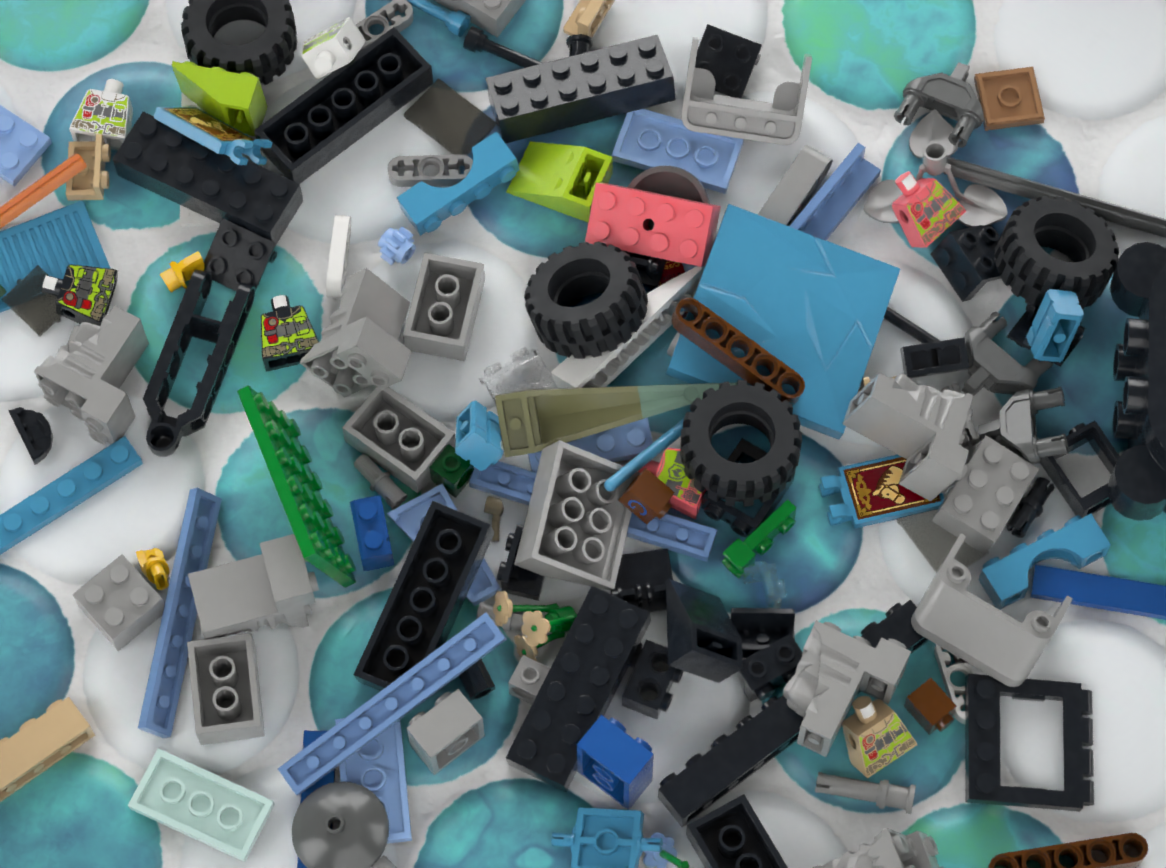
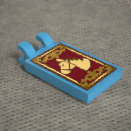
M157 107L154 114V119L217 154L229 156L237 165H247L248 159L243 157L242 154L249 156L250 160L257 165H266L267 158L261 155L260 149L261 147L271 148L273 142L267 139L255 140L197 107Z
M898 454L838 467V476L829 475L821 477V484H819L822 498L841 493L844 504L829 506L830 512H827L830 526L852 520L854 529L936 511L943 503L944 496L940 493L932 501H929L901 486L899 481L907 459Z

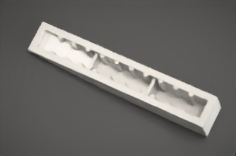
M696 266L647 293V313L644 320H641L640 328L637 332L631 333V339L625 344L622 342L617 345L618 349L612 352L607 350L601 353L602 356L594 358L591 355L586 356L585 359H576L573 355L570 358L567 357L551 372L557 387H607L672 325V315L677 304L682 299L694 297L704 269Z

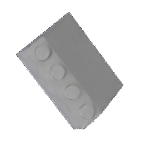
M560 440L543 448L514 565L542 576L610 591L614 590L632 514L618 499L640 473L636 472L614 491H607L604 487L605 481L623 467L622 465Z

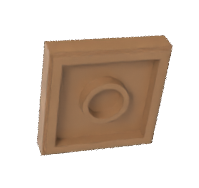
M1033 67L975 74L974 82L978 100L984 113L983 124L985 131L1044 123L1045 117Z

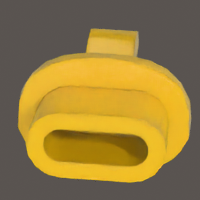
M199 251L179 263L171 261L169 263L171 268L160 273V276L170 293L182 286L186 289L185 282L190 280L193 272L196 269L204 271L203 258Z
M158 548L136 551L139 566L145 577L152 584H155L158 590L166 589L169 585L167 579L170 570L163 552Z

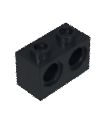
M964 337L900 348L903 371L909 378L969 368Z
M646 639L622 695V706L658 720L661 710L667 712L671 704L673 694L669 693L673 682L679 683L684 671L671 666L664 672L656 671L652 667L654 663L663 661L668 664V648ZM644 690H653L658 696L648 701L643 699L640 694Z

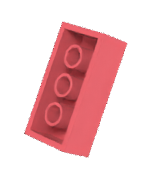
M596 183L585 242L593 245L595 242H602L607 247L613 245L622 251L705 267L715 240L721 206L608 183ZM650 219H652L654 222V228L652 230H650L648 226V222Z

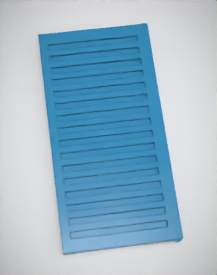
M83 200L0 231V284L7 291L0 298V313L48 295L42 293V286L46 275L63 279L67 266L70 264L111 269Z

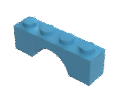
M497 131L472 147V168L468 175L458 184L438 188L421 181L396 197L401 210L420 236L426 232L435 231L442 221L451 215L456 216L462 213L468 204L476 199L486 197L492 188L501 182L506 183L515 177L516 173L520 170L517 158Z
M1089 514L1083 518L1077 515L1069 519L1064 524L1065 527L1055 532L1053 529L1043 532L1037 537L1038 541L1028 546L1026 543H1022L1014 547L1009 552L1010 555L1002 559L994 557L984 563L978 580L993 605L1001 610L1024 598L1029 588L1028 571L1038 562L1047 559H1060L1081 569L1106 556L1111 544L1093 515Z

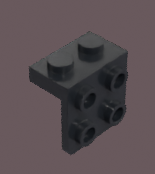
M979 225L949 232L930 254L962 302L971 300L987 282L1001 279L1002 273L998 272L995 264V248L1000 237L991 225Z

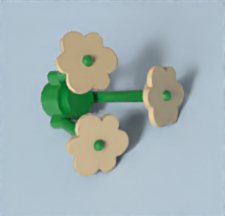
M497 591L495 594L493 613L497 626L507 624L512 612H525L522 616L524 624L521 626L523 635L514 636V642L517 646L516 650L520 657L524 655L537 661L535 658L538 655L537 649L555 639L565 637V632L570 630L577 616L571 606L559 607L557 603L549 605H513L511 599H508L506 591ZM541 612H547L548 614H546L543 618V614Z

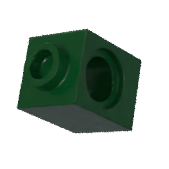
M448 444L429 467L431 481L436 485L443 483L447 492L456 498L469 483L474 466L470 464V460L466 461L457 455L455 448Z

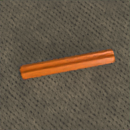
M78 153L72 155L0 207V229L84 170L87 165L81 155Z

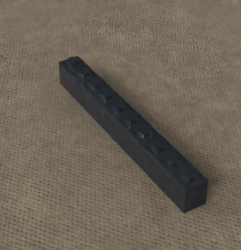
M911 600L904 605L900 603L895 604L886 612L884 620L878 624L873 621L861 631V637L869 641L873 648L877 647L881 637L886 640L895 639L903 643L906 649L911 651V654L929 641L918 634L911 624L912 615L917 608ZM776 696L770 698L762 705L761 709L763 711L755 717L748 715L736 725L737 730L728 737L726 734L721 735L710 745L712 748L703 756L700 753L694 755L686 762V769L678 775L673 772L660 782L659 785L661 787L658 789V798L681 827L685 826L797 741L804 718L788 707L787 699L784 696H781L779 699Z

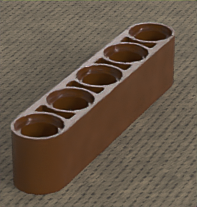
M685 298L677 304L672 315V325L676 331L739 377L747 380L750 385L755 386L756 382L764 384L766 391L770 392L774 389L781 394V402L788 400L792 406L797 403L805 389V382L797 372L698 300ZM688 311L694 315L695 319L687 321L681 317L680 312ZM713 329L718 332L720 338L711 339L706 335L705 331ZM731 348H740L744 352L745 357L738 358L734 356ZM756 367H766L769 370L770 375H760L757 372ZM781 385H791L795 390V394L789 395L785 393Z
M1126 833L1001 853L991 859L988 868L996 866L1027 868L1026 862L1030 860L1037 861L1042 868H1066L1059 862V856L1067 855L1073 859L1074 867L1072 868H1137L1147 855L1148 844L1142 835ZM1123 846H1134L1138 851V857L1132 858L1127 856ZM1099 850L1103 852L1106 856V862H1096L1091 856V851Z

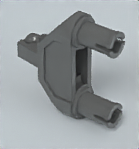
M959 62L951 76L937 73L910 81L903 90L904 99L894 114L895 120L901 124L903 118L906 117L903 125H910L919 107H924L931 111L936 109L939 114L958 121L948 139L953 145H956L958 139H961L958 147H965L973 130L980 127L984 121L982 106L970 84L966 82L970 66Z
M993 312L979 327H971L965 333V345L969 363L968 374L971 377L965 382L962 391L965 394L970 393L974 396L982 388L992 393L1014 395L1016 392L1030 388L1032 390L1037 386V379L1051 368L1054 363L1033 358L1025 366L1019 364L991 340L1007 326L1005 318L1002 316L996 321L1000 313Z
M1062 387L1038 392L1029 388L1016 392L999 411V419L978 425L979 439L982 441L986 435L1031 464L1039 463L1044 457L1069 454L1065 434L1043 439L1037 438L1036 414H1038V410L1065 406Z

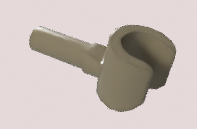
M488 496L484 513L493 515L492 529L494 536L491 541L498 542L500 517L503 514L504 505L500 498Z

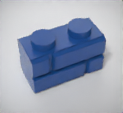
M376 495L350 501L363 571L393 566L394 559L381 496Z

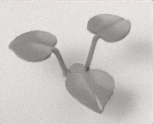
M936 109L929 112L916 125L909 139V148L912 154L917 158L923 159V164L919 166V172L915 180L921 179L925 172L932 176L946 172L955 196L960 199L958 202L966 210L958 218L965 226H989L1004 220L1008 214L1006 205L1000 196L989 187L972 184L965 189L964 195L959 191L951 171V165L947 163V157H950L957 151L960 139H958L956 145L950 143L948 137L954 127ZM895 180L882 181L872 188L863 208L869 217L883 223H899L892 209V203L903 193L896 185Z

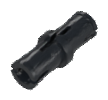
M1038 477L1028 495L1020 500L1018 504L1019 509L1006 527L1008 531L1014 528L1011 532L1012 535L1023 538L1034 519L1042 514V506L1055 488L1053 483L1047 487L1050 483L1048 479Z

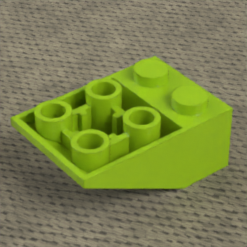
M172 61L171 66L180 90L184 95L211 116L246 135L255 137L254 130L262 125L268 107L259 77H255L247 72H241L240 74L228 72L220 67H201L189 61L183 63Z
M530 141L519 163L520 170L511 180L507 193L589 222L596 183H609L613 174V157L582 146Z

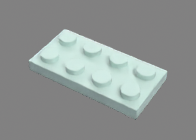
M158 748L128 807L137 813L246 862L275 803L273 800Z

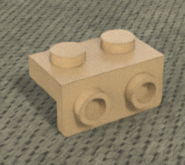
M96 134L95 141L69 142L68 158L78 153L86 162L87 167L66 182L67 200H104V189H109V172L105 171L106 162L111 160L110 144H105L103 134Z

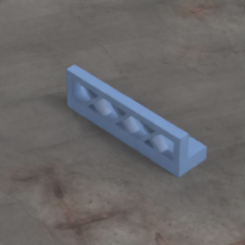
M857 143L789 227L823 240H827L880 176L881 170L864 159L866 147Z

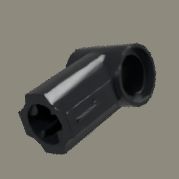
M482 659L458 676L470 701L480 699L495 690V685Z

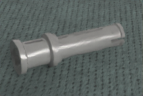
M818 772L815 793L820 792L875 802L876 806H879L880 809L888 806L904 809L908 814L912 813L916 785L911 784L910 787L890 784L889 780L885 779L883 781L880 780V783Z

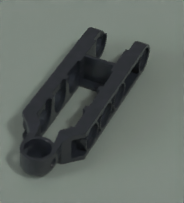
M198 269L193 272L143 396V401L147 407L146 410L152 420L146 434V440L153 454L159 457L170 456L177 450L182 436L186 437L205 428L255 297L254 285L239 282L240 285L233 301H229L222 322L201 316L211 290L212 274ZM195 337L216 343L212 355H208V366L203 379L197 383V394L191 409H187L186 412L178 415L177 418L167 416L164 407L191 338Z

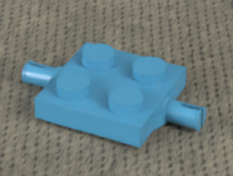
M578 807L577 820L572 833L553 832L552 837L554 839H551L552 846L570 847L572 853L571 868H638L639 859L643 851L662 852L661 846H663L662 838H644L642 832L644 813L636 810Z

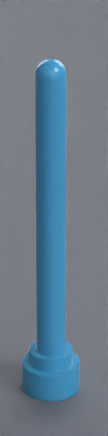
M407 0L412 6L445 22L449 32L459 37L464 35L470 25L471 16L460 10L449 12L428 0Z
M684 418L608 478L604 483L605 489L607 491H614L681 437Z

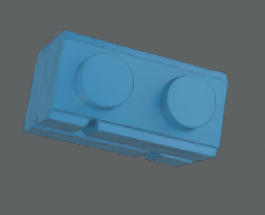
M1047 290L1032 322L1033 326L1030 327L1026 336L1034 359L1051 362L1063 361L1084 317L1081 305H1078L1079 300L1076 293L1064 290Z
M475 400L456 417L455 453L466 461L470 460V464L480 471L485 470L490 464L495 465L501 459L504 452L501 449L502 437L499 419L496 414L491 411L487 412V408Z

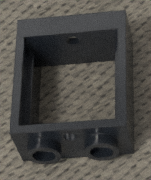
M1093 421L1087 425L1081 423L1072 428L1068 433L1069 435L1066 436L1069 452L1089 442L1109 473L1112 474L1120 456L1097 422ZM1066 454L1044 457L1039 461L1076 516L1080 515L1083 518L1111 504L1107 491L1108 483L1082 498L1056 462L1058 458Z
M742 438L727 460L734 463H751L764 457L767 452ZM794 476L791 482H786L785 489L781 493L775 494L772 492L771 499L764 502L754 519L733 506L725 505V501L720 498L717 502L708 498V491L702 497L701 508L704 509V513L715 521H720L721 519L731 525V529L736 534L742 537L749 536L773 513L794 481Z

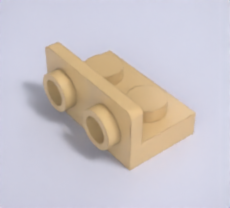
M580 0L563 27L564 33L570 36L584 34L592 39L615 0Z

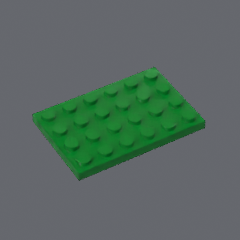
M249 385L238 390V395L304 559L345 588L356 583L352 573L356 571V567L350 555H345L341 545L345 543L344 537L339 528L333 526L330 518L334 516L333 510L328 501L322 499L319 490L323 489L318 475L315 472H311L308 463L312 462L307 448L304 445L301 446L298 440L301 432L293 418L288 419L286 413L283 410L279 411L272 401L268 402L262 392L257 393Z

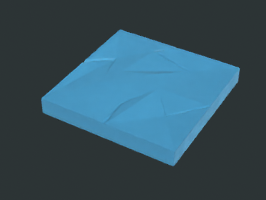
M728 204L693 299L698 300L797 372L805 382V389L797 403L792 406V415H798L801 426L839 440L846 428L843 425V421L850 400L858 393L900 268ZM688 312L685 320H694V315ZM713 329L705 331L706 335L711 339L720 338L718 332ZM682 334L679 335L665 373L690 384L724 383L727 381L729 383H736L737 380H744ZM731 348L734 356L738 358L745 357L744 352L740 348ZM756 367V370L760 375H770V372L766 367ZM781 385L785 393L789 395L795 394V390L791 385Z

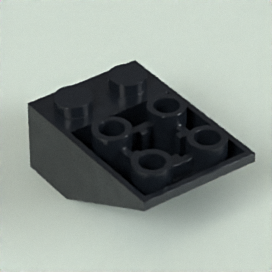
M666 580L668 665L717 683L743 669L742 639L720 598L677 581Z

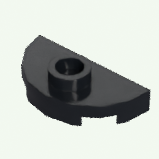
M22 407L8 410L34 465L45 459L52 448L53 433L49 422L40 412L26 410Z

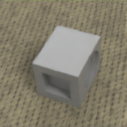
M523 655L508 682L509 694L532 705L550 668Z

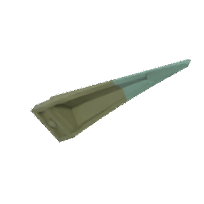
M737 382L730 383V386L737 385ZM720 383L527 389L495 395L505 458L536 453L559 440L568 443L690 405L696 398L702 400L703 392L707 389L719 390Z

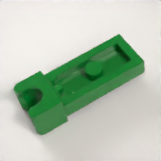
M787 499L743 542L739 538L736 539L723 552L722 555L725 558L722 560V564L734 576L740 579L754 566L755 556L758 553L761 556L764 555L774 543L772 540L779 533L784 535L794 526L796 522L794 520L796 507Z

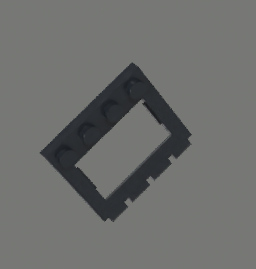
M968 674L965 677V802L1078 812L1083 809V806L1094 805V782L1083 780V777L1094 776L1093 750L1082 748V746L1093 745V719L1082 717V715L1093 714L1092 691L1082 690L1081 683L1026 679L1020 686L1010 687L989 675ZM1000 696L1041 702L1045 700L1063 701L1064 791L1001 786Z

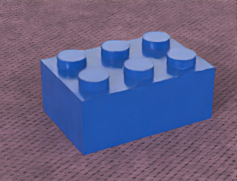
M600 715L577 744V772L629 810L652 782L654 754L651 752V746L639 737L633 739L625 733L626 728L619 721L612 717L608 720L603 715Z

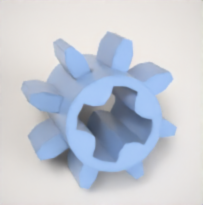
M401 227L399 231L389 228L378 242V246L381 248L379 252L382 253L380 257L390 265H393L395 261L401 264L406 263L416 249V246L413 244V234L404 227Z

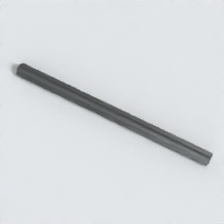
M947 157V163L951 165L952 174L956 178L1036 200L1044 196H1049V199H1053L1058 196L1064 197V200L1069 202L1075 200L1080 202V206L1086 209L1089 207L1094 210L1098 218L1102 217L1109 222L1166 238V219Z

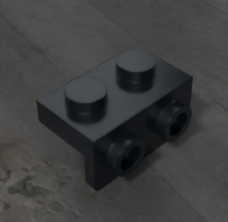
M517 524L515 533H509L505 551H508L509 555L507 562L501 561L497 580L501 581L502 591L539 601L545 576L514 565L524 527Z
M731 609L730 619L742 639L743 658L755 654L787 635H792L795 640L794 609Z
M792 635L783 637L743 660V669L738 672L745 682L744 693L749 702L757 698L760 701L769 698L776 692L775 688L784 683L787 684L795 675L797 665L803 653Z

